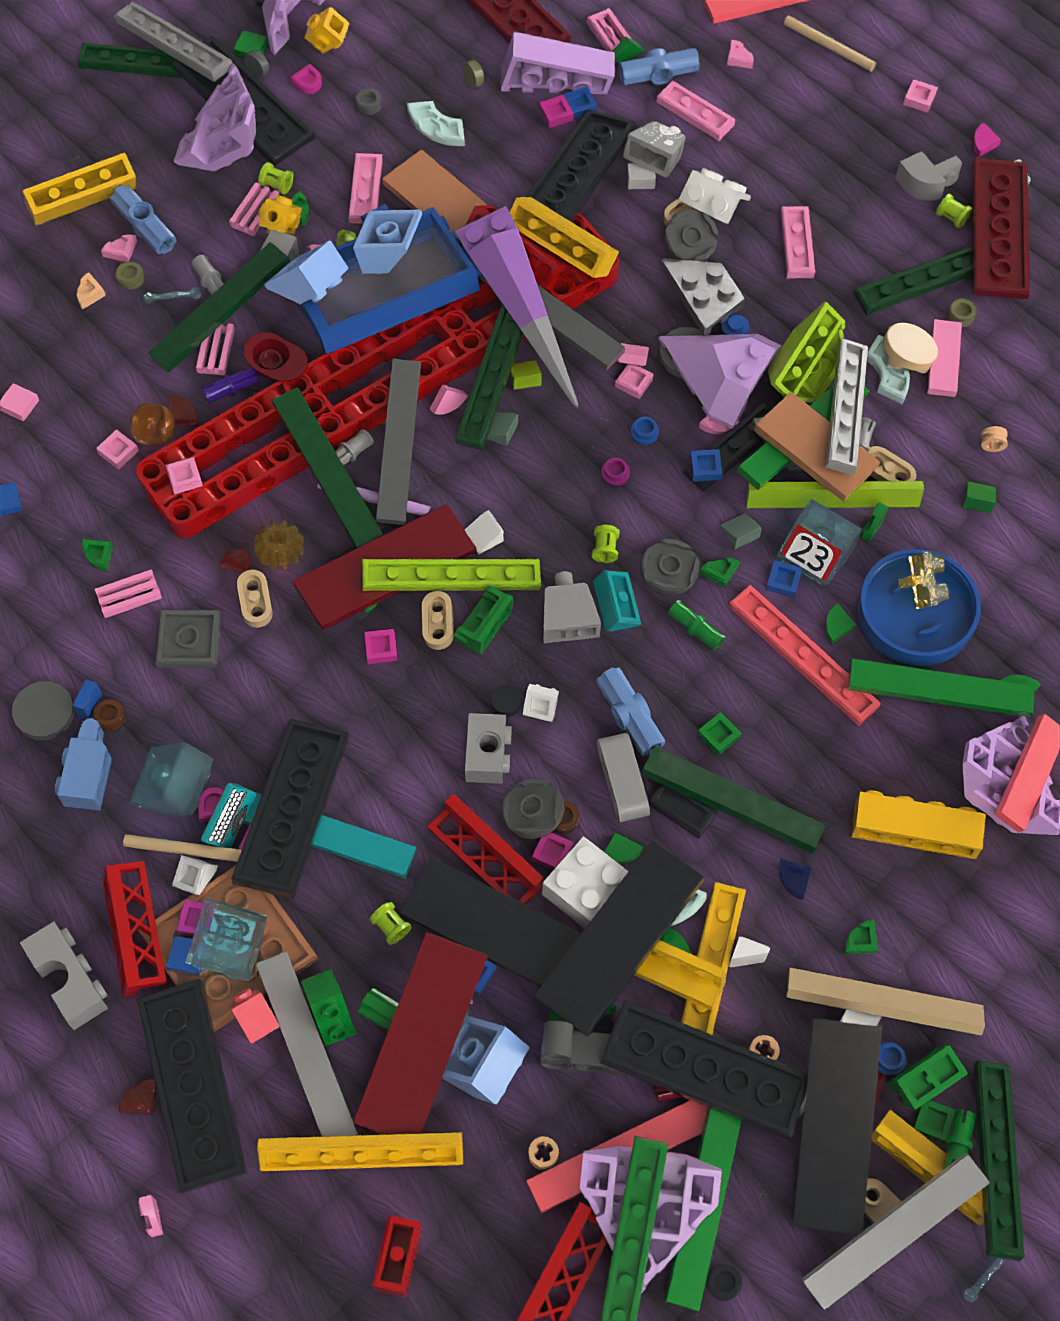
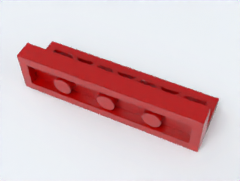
M493 205L474 206L466 225L498 209ZM519 232L536 283L546 290L552 289L560 272L571 271L574 265Z
M454 793L445 801V810L427 826L428 830L487 886L511 897L507 893V883H521L528 891L518 901L525 905L543 888L544 877ZM450 817L459 825V835H445L439 827ZM462 829L469 835H462ZM452 841H459V847ZM462 841H476L481 846V856H467L462 851ZM485 850H486L491 856H485ZM475 862H481V868ZM485 862L500 863L503 866V877L488 876L485 873ZM507 871H508L513 877H507ZM497 883H504V890Z
M140 861L107 865L102 875V884L122 997L136 996L140 988L165 985L167 982L145 863ZM138 872L139 884L134 890L122 883L120 873ZM140 888L142 896L137 893L140 890ZM124 893L128 895V898L126 900ZM132 899L144 906L145 913L139 920L127 913L126 906ZM145 919L147 920V926L143 924ZM129 922H130L132 925H134V927L132 928V930L130 929V924H129ZM137 929H140L150 937L151 943L145 950L133 943L132 936ZM151 948H152L153 956H151L150 954H148V952L151 950ZM135 953L140 956L137 961H136ZM143 959L155 966L157 977L139 979L137 967Z
M581 1202L579 1203L517 1321H535L549 1315L551 1321H555L554 1314L559 1312L563 1313L558 1321H567L608 1242L603 1234L599 1243L585 1246L581 1232L587 1221L600 1227L596 1220V1215L591 1213L592 1208ZM579 1238L581 1248L572 1250ZM596 1249L589 1261L587 1251ZM583 1253L587 1266L584 1273L569 1278L565 1265L568 1257ZM562 1270L565 1279L556 1281ZM579 1280L573 1292L571 1282ZM566 1284L570 1296L567 1305L552 1309L548 1296L551 1289ZM546 1301L548 1311L539 1313Z

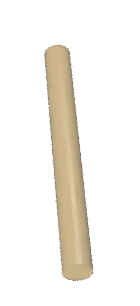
M791 16L786 17L784 25L870 72L874 69L875 61Z
M128 834L125 835L123 840L124 847L238 862L242 851L239 849Z

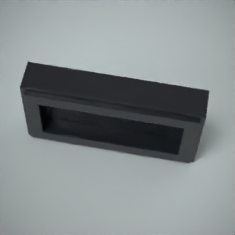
M663 784L658 787L648 801L649 806L698 839H700L717 816V811L710 806Z

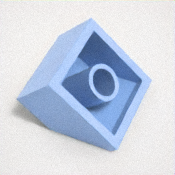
M421 210L368 212L353 247L363 274L389 273L409 248L422 216Z
M329 240L293 259L264 285L268 290L299 304L310 299L314 303L327 294L325 291L327 287L331 289L342 281L340 276L349 268Z
M465 1016L442 1079L477 1099L497 1105L530 1047L505 1026Z

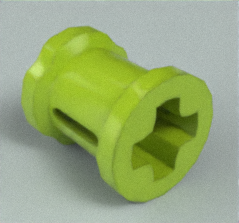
M267 162L260 171L258 182L263 187L268 185L278 189L280 194L285 195L292 186L294 174L288 170L284 172L276 169L273 164Z
M948 194L938 206L936 214L940 217L943 215L955 223V227L959 229L969 218L972 207H965L954 200L953 195Z
M601 525L594 528V536L596 537V546L592 550V558L601 563H611L618 559V552L615 549L616 539L620 535L619 529L612 525Z
M392 902L383 904L369 919L372 925L377 924L386 935V942L389 945L400 941L412 928L409 922L404 923L394 911L395 906Z

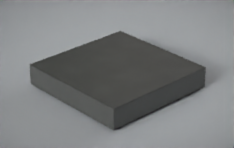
M160 610L156 667L217 669L221 611Z

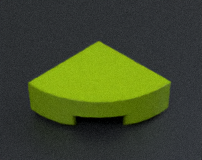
M345 229L340 230L337 233L336 247L356 239L355 233Z

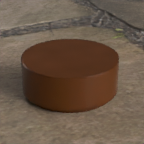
M107 699L95 706L93 719L98 720L103 731H115L123 725L125 712L119 702Z
M564 801L565 811L562 821L554 830V832L559 834L571 833L576 829L579 822L578 809L567 801Z

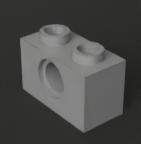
M469 713L465 764L466 782L503 784V773H509L510 755L504 754L505 744L511 745L512 726H506V715ZM485 745H493L497 749L493 752H484L481 748Z

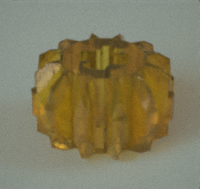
M272 520L270 528L261 526V534L255 535L254 551L256 556L260 557V562L263 566L270 564L271 569L275 571L279 565H282L283 569L287 570L289 562L297 565L298 556H303L304 553L302 546L304 539L303 535L298 532V528L295 525L288 527V523L285 520L280 525H276Z

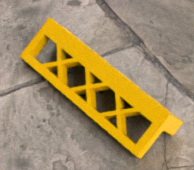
M661 940L634 974L645 981L711 1011L726 983L725 969Z
M889 1110L872 1133L871 1141L924 1183H927L942 1171L946 1153L893 1111ZM982 1189L957 1208L978 1226L984 1223Z

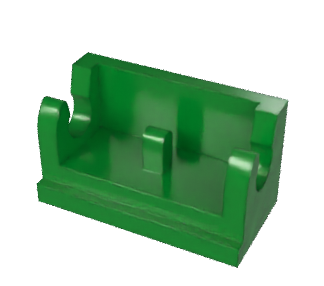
M488 586L481 600L461 627L457 628L453 640L482 655L513 611V596Z
M945 1045L935 1048L892 1077L886 1084L891 1091H897L901 1095L902 1100L900 1104L903 1107H912L913 1110H916L966 1076L968 1072L951 1046Z

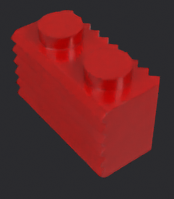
M393 1215L388 1216L372 1281L374 1291L403 1298L408 1296L409 1282L412 1281L410 1276L413 1274L412 1269L415 1267L414 1261L417 1260L415 1255L418 1253L417 1248L420 1246V1234L423 1233L419 1221Z

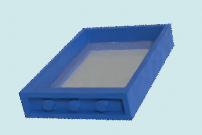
M432 207L422 212L407 252L389 273H362L353 249L356 238L335 247L349 268L340 276L342 281L331 289L327 287L325 289L327 294L320 300L313 303L310 299L302 304H297L325 353L329 354L480 291L478 278H481V273L473 262L471 263L464 247H460L456 233L449 231L445 217L439 216Z

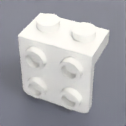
M703 168L701 172L692 170L679 200L728 224L739 200L749 201L751 196L745 193L746 187L727 179L724 183L722 182V175Z

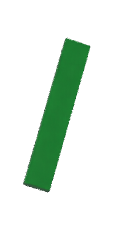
M834 386L810 405L812 409L829 422ZM865 386L863 399L867 397L870 391ZM767 442L738 467L737 472L759 490L792 460Z
M852 659L848 690L1031 717L1034 709L1035 686Z
M709 1107L696 1159L722 1169L718 1206L710 1215L705 1217L695 1229L693 1235L674 1255L663 1301L693 1311L700 1310L741 1125L740 1120Z
M634 1136L600 1321L637 1320L668 1142Z

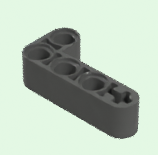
M562 1021L544 1022L541 1066L558 1070L628 1075L600 1063L611 1034L591 1032L587 1037L580 1031H573V1025Z

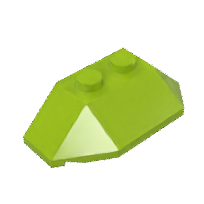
M827 302L822 303L791 332L767 370L771 385L784 398L792 392L806 404H812L825 393L835 377L838 344L841 339H844L843 329H845V320Z

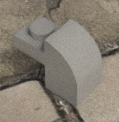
M921 151L900 161L895 179L910 196L924 201L937 200L942 197L944 187L952 185L958 179L962 162L957 156H954L934 166Z

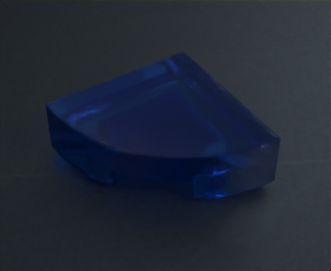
M781 859L779 863V877L783 886L791 895L803 900L812 868Z

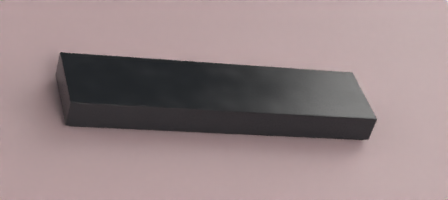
M764 402L707 449H719L722 476L763 442L752 429L751 423L753 418H762L772 410ZM690 463L684 468L683 474L693 482ZM717 480L695 481L693 483L704 492Z

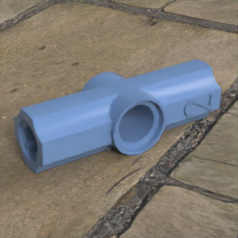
M696 48L666 53L664 49H654L648 52L645 58L619 62L622 85H629L651 80L654 84L662 85L669 82L675 75L699 71L698 52Z
M120 185L115 188L110 196L111 203L132 225L134 233L138 237H142L157 254L165 255L170 252L176 243V238L154 214L152 206L148 202H144L130 186Z
M610 668L603 672L597 678L596 683L611 706V713L615 722L621 730L627 731L641 756H650L654 746L661 748L665 745V739L651 719V713L645 699L640 693L634 692L620 668Z

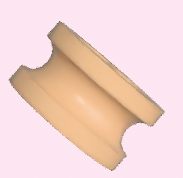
M993 426L985 428L981 432V438L983 439L981 446L985 451L999 452L1007 448L1006 429Z
M768 1035L756 1037L752 1041L749 1050L760 1054L758 1050H755V1047L761 1048L762 1044H766L769 1046L768 1051L773 1053L772 1057L769 1055L767 1057L776 1061L780 1052L777 1041Z
M549 1137L536 1138L529 1147L528 1157L530 1163L539 1170L551 1169L558 1160L559 1149L555 1141ZM545 1145L544 1149L547 1146L552 1149L549 1153V1161L543 1162V1158L540 1161L535 1158L538 1154V1146Z

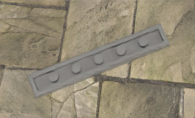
M131 2L114 15L116 23L214 82L227 73L232 65L231 59L134 2Z
M841 339L837 350L825 467L853 476L857 470L868 346Z
M287 951L256 963L322 1137L358 1136Z
M964 1153L802 1278L804 1284L824 1310L990 1182L971 1157Z

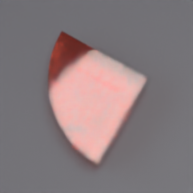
M171 395L168 417L170 425H198V417L193 405L182 397Z
M240 549L235 550L232 554L226 552L220 563L221 567L242 573L250 570L252 566L248 551Z
M155 1079L142 1081L122 1098L119 1105V1113L154 1115L157 1091Z

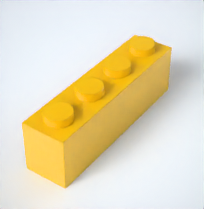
M122 153L23 190L24 202L35 226L109 199L114 189L120 185L130 186L132 189H135L136 175L126 154Z
M516 197L510 214L519 232L593 278L606 277L619 251L532 197Z
M869 790L860 792L855 802L851 837L976 859L983 849L986 814L979 813L970 807L951 808L946 807L941 802L923 803L914 801L913 798L908 796L894 798L883 796L878 791Z

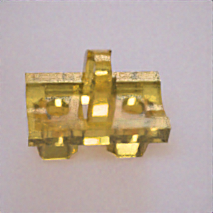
M931 551L909 556L911 576L898 579L899 588L913 587L916 609L939 605L938 602L949 599L948 587L946 584L936 585L934 574L944 572V557L931 555Z

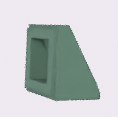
M496 412L487 439L507 447L518 426V414Z
M746 513L720 525V528L734 549L760 538L762 530L760 525Z

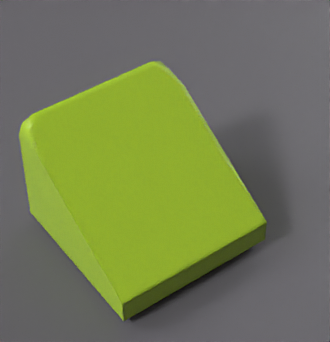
M536 360L514 363L512 365L510 375L514 390L541 386V371Z

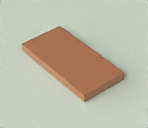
M422 149L382 178L383 185L412 210H421L423 212L433 207L439 216L445 217L449 231H454L456 235V230L466 225L474 206L487 205Z
M790 392L755 425L754 431L844 502L878 468L881 462L859 446L857 470L853 476L826 468L830 422Z

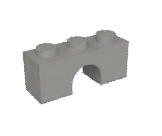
M52 922L20 942L34 968L42 978L55 970L68 971V980L65 986L51 996L73 1030L108 1009L103 1001L108 996L98 979L92 983L87 975V972L92 969L82 953L78 956L75 955L71 947L76 942L67 928L60 930L57 924Z

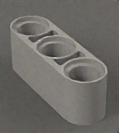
M628 733L597 739L599 758L618 822L621 823L650 816L647 795Z

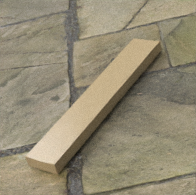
M795 968L789 969L787 998L976 1035H982L985 1028L984 1006L980 1004Z

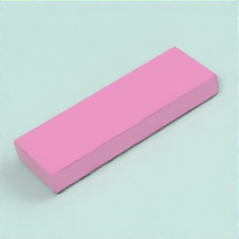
M674 81L657 96L656 102L718 141L735 125L733 117Z
M356 153L349 223L363 224L360 217L378 208L383 164L382 154Z
M808 206L781 207L780 214L787 278H814L815 266Z
M934 319L932 338L937 344L938 356L929 368L927 394L955 397L957 394L962 323Z

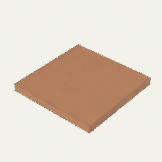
M236 865L207 884L200 895L192 894L185 900L216 905L217 911L260 923V931L250 960L207 948L201 976L168 971L166 967L174 936L194 940L196 937L180 935L177 932L184 900L155 919L164 969L175 985L198 978L202 980L214 1032L235 1018L229 1005L234 1002L233 997L247 988H250L251 991L258 988L263 997L268 995L256 963L287 951L294 972L297 975L319 960L273 894L232 884L231 879ZM139 930L140 934L142 935L146 943L149 945L151 943L149 935Z

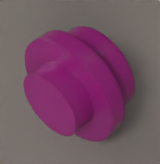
M611 458L602 466L601 476L607 484L620 486L629 479L630 468L624 460Z

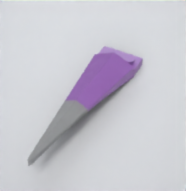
M506 206L456 230L469 259L476 265L482 277L523 332L572 405L578 408V402L526 250Z

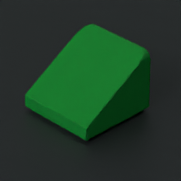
M967 481L963 508L992 513L996 504V487Z

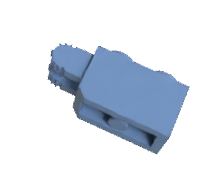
M89 718L85 719L83 724H81L82 727L80 728L78 738L71 737L69 747L63 751L62 765L64 768L62 777H57L55 794L65 807L100 811L112 758L103 744L104 732L100 728L98 720Z

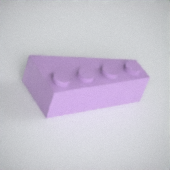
M514 32L501 67L500 91H510V87L522 88V92H533V88H547L549 93H559V91L564 89H572L574 91L588 87L591 94H607L614 79L615 53Z

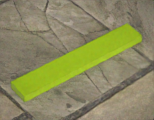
M864 481L843 502L819 482H767L759 490L748 483L746 508H875L879 502L888 508L919 507L924 492L923 481Z
M362 559L363 591L486 590L488 586L498 590H540L541 588L540 559Z

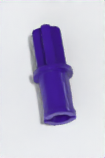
M250 367L229 377L226 374L224 375L225 378L201 388L210 404L230 394L234 396L236 391L257 383L258 375Z

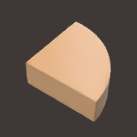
M89 272L81 278L77 290L79 305L84 309L106 296L104 289Z

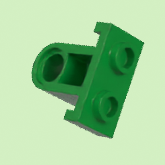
M332 969L301 980L325 1047L356 1035L342 992Z

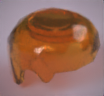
M159 403L141 404L134 412L131 420V434L135 441L148 446L164 445L172 437L175 428L174 414L167 406Z

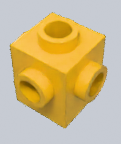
M329 7L319 14H313L307 22L308 29L304 38L324 54L332 48L337 49L341 45L350 23L332 7Z
M277 195L276 199L266 198L259 209L260 221L258 225L267 228L266 233L268 234L271 229L285 234H295L300 223L302 208L293 205V200Z

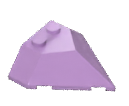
M264 0L262 9L270 52L274 55L290 39L287 15L300 0ZM309 0V1H311V2H313V3H315V4H317V5L320 6L325 0Z
M233 63L227 71L229 73L228 77L224 79L221 85L216 87L195 118L197 125L194 131L189 134L185 133L181 139L174 159L177 165L217 171L224 166L231 165L241 157L248 156L253 150V141L256 134L255 106L237 67Z
M759 334L659 336L658 339L663 348L666 347L671 354L672 362L693 395L696 394L703 405L702 409L707 417L731 429L734 428L744 412L749 395L766 368L770 367L782 348V345Z
M1022 716L1014 722L1006 723L985 733L981 737L969 740L965 745L963 758L965 798L973 806L981 809L992 817L996 823L1004 826L1012 833L1059 835L1060 800L1054 799L1049 789V786L1053 784L1050 775L1046 780L1025 831H1015L995 815L1029 738V734L1025 730L1029 726L1026 717Z
M615 1146L583 1152L580 1189L585 1199L587 1198L596 1215V1220L612 1251L614 1249L630 1163L631 1147ZM667 1152L642 1292L646 1289V1285L658 1272L660 1273L693 1235L695 1229L705 1217L710 1215L718 1206L722 1169L689 1155Z

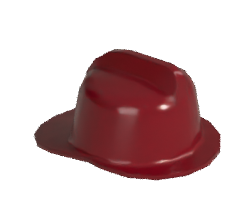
M261 332L254 334L247 340L244 346L246 362L259 376L265 379L291 381L301 376L308 366V358L300 347L273 333Z

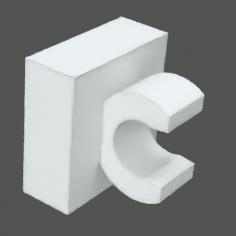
M529 684L523 715L552 722L555 716L559 691L555 688L541 687L538 684Z

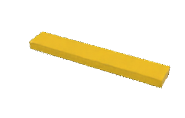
M715 882L697 957L725 969L726 977L746 890ZM722 991L712 1011L686 999L681 1023L712 1035Z
M462 1132L258 1139L257 1146L260 1171L463 1165Z

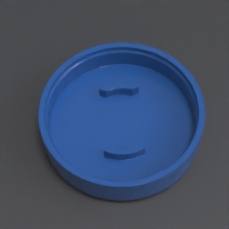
M924 549L898 551L878 561L868 572L857 602L858 621L868 641L886 657L912 666L937 665L958 655L969 643L981 614V600L978 589L966 570L951 558Z

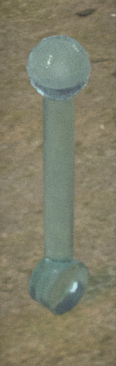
M193 287L190 291L157 295L146 293L143 299L147 304L152 303L154 300L188 296L198 299L201 297V289Z
M997 1258L972 1288L964 1291L963 1296L967 1302L972 1303L978 1299L980 1289L1005 1259Z

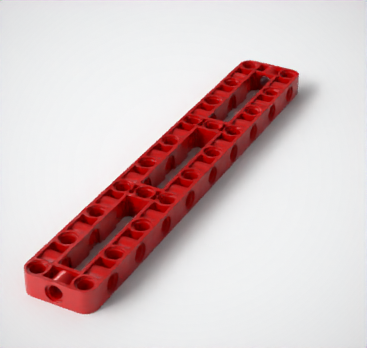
M578 213L572 223L608 244L586 218ZM617 256L606 277L593 278L573 266L571 271L560 272L552 289L546 291L571 309H574L617 282L619 256ZM478 278L480 291L329 354L325 353L308 363L305 372L298 378L291 381L275 382L140 461L136 467V474L144 494L176 536L181 538L194 536L309 466L289 433L202 483V487L192 489L187 493L184 491L174 494L165 465L194 457L198 472L200 473L226 458V454L241 445H248L274 430V426L281 423L282 420L272 404V399L297 387L302 391L301 393L311 411L318 410L313 412L336 451L341 442L346 443L359 433L360 430L363 429L368 432L386 421L391 373L335 406L325 396L338 388L342 390L369 374V370L384 361L389 362L415 347V343L430 334H436L442 343L411 360L421 362L417 402L440 389L442 385H447L482 363L500 308L475 323L471 321L466 313L476 307L481 308L498 297L489 285L483 284L484 282ZM281 458H286L284 461H278ZM232 487H238L235 490H229ZM188 516L187 519L179 520L181 517Z

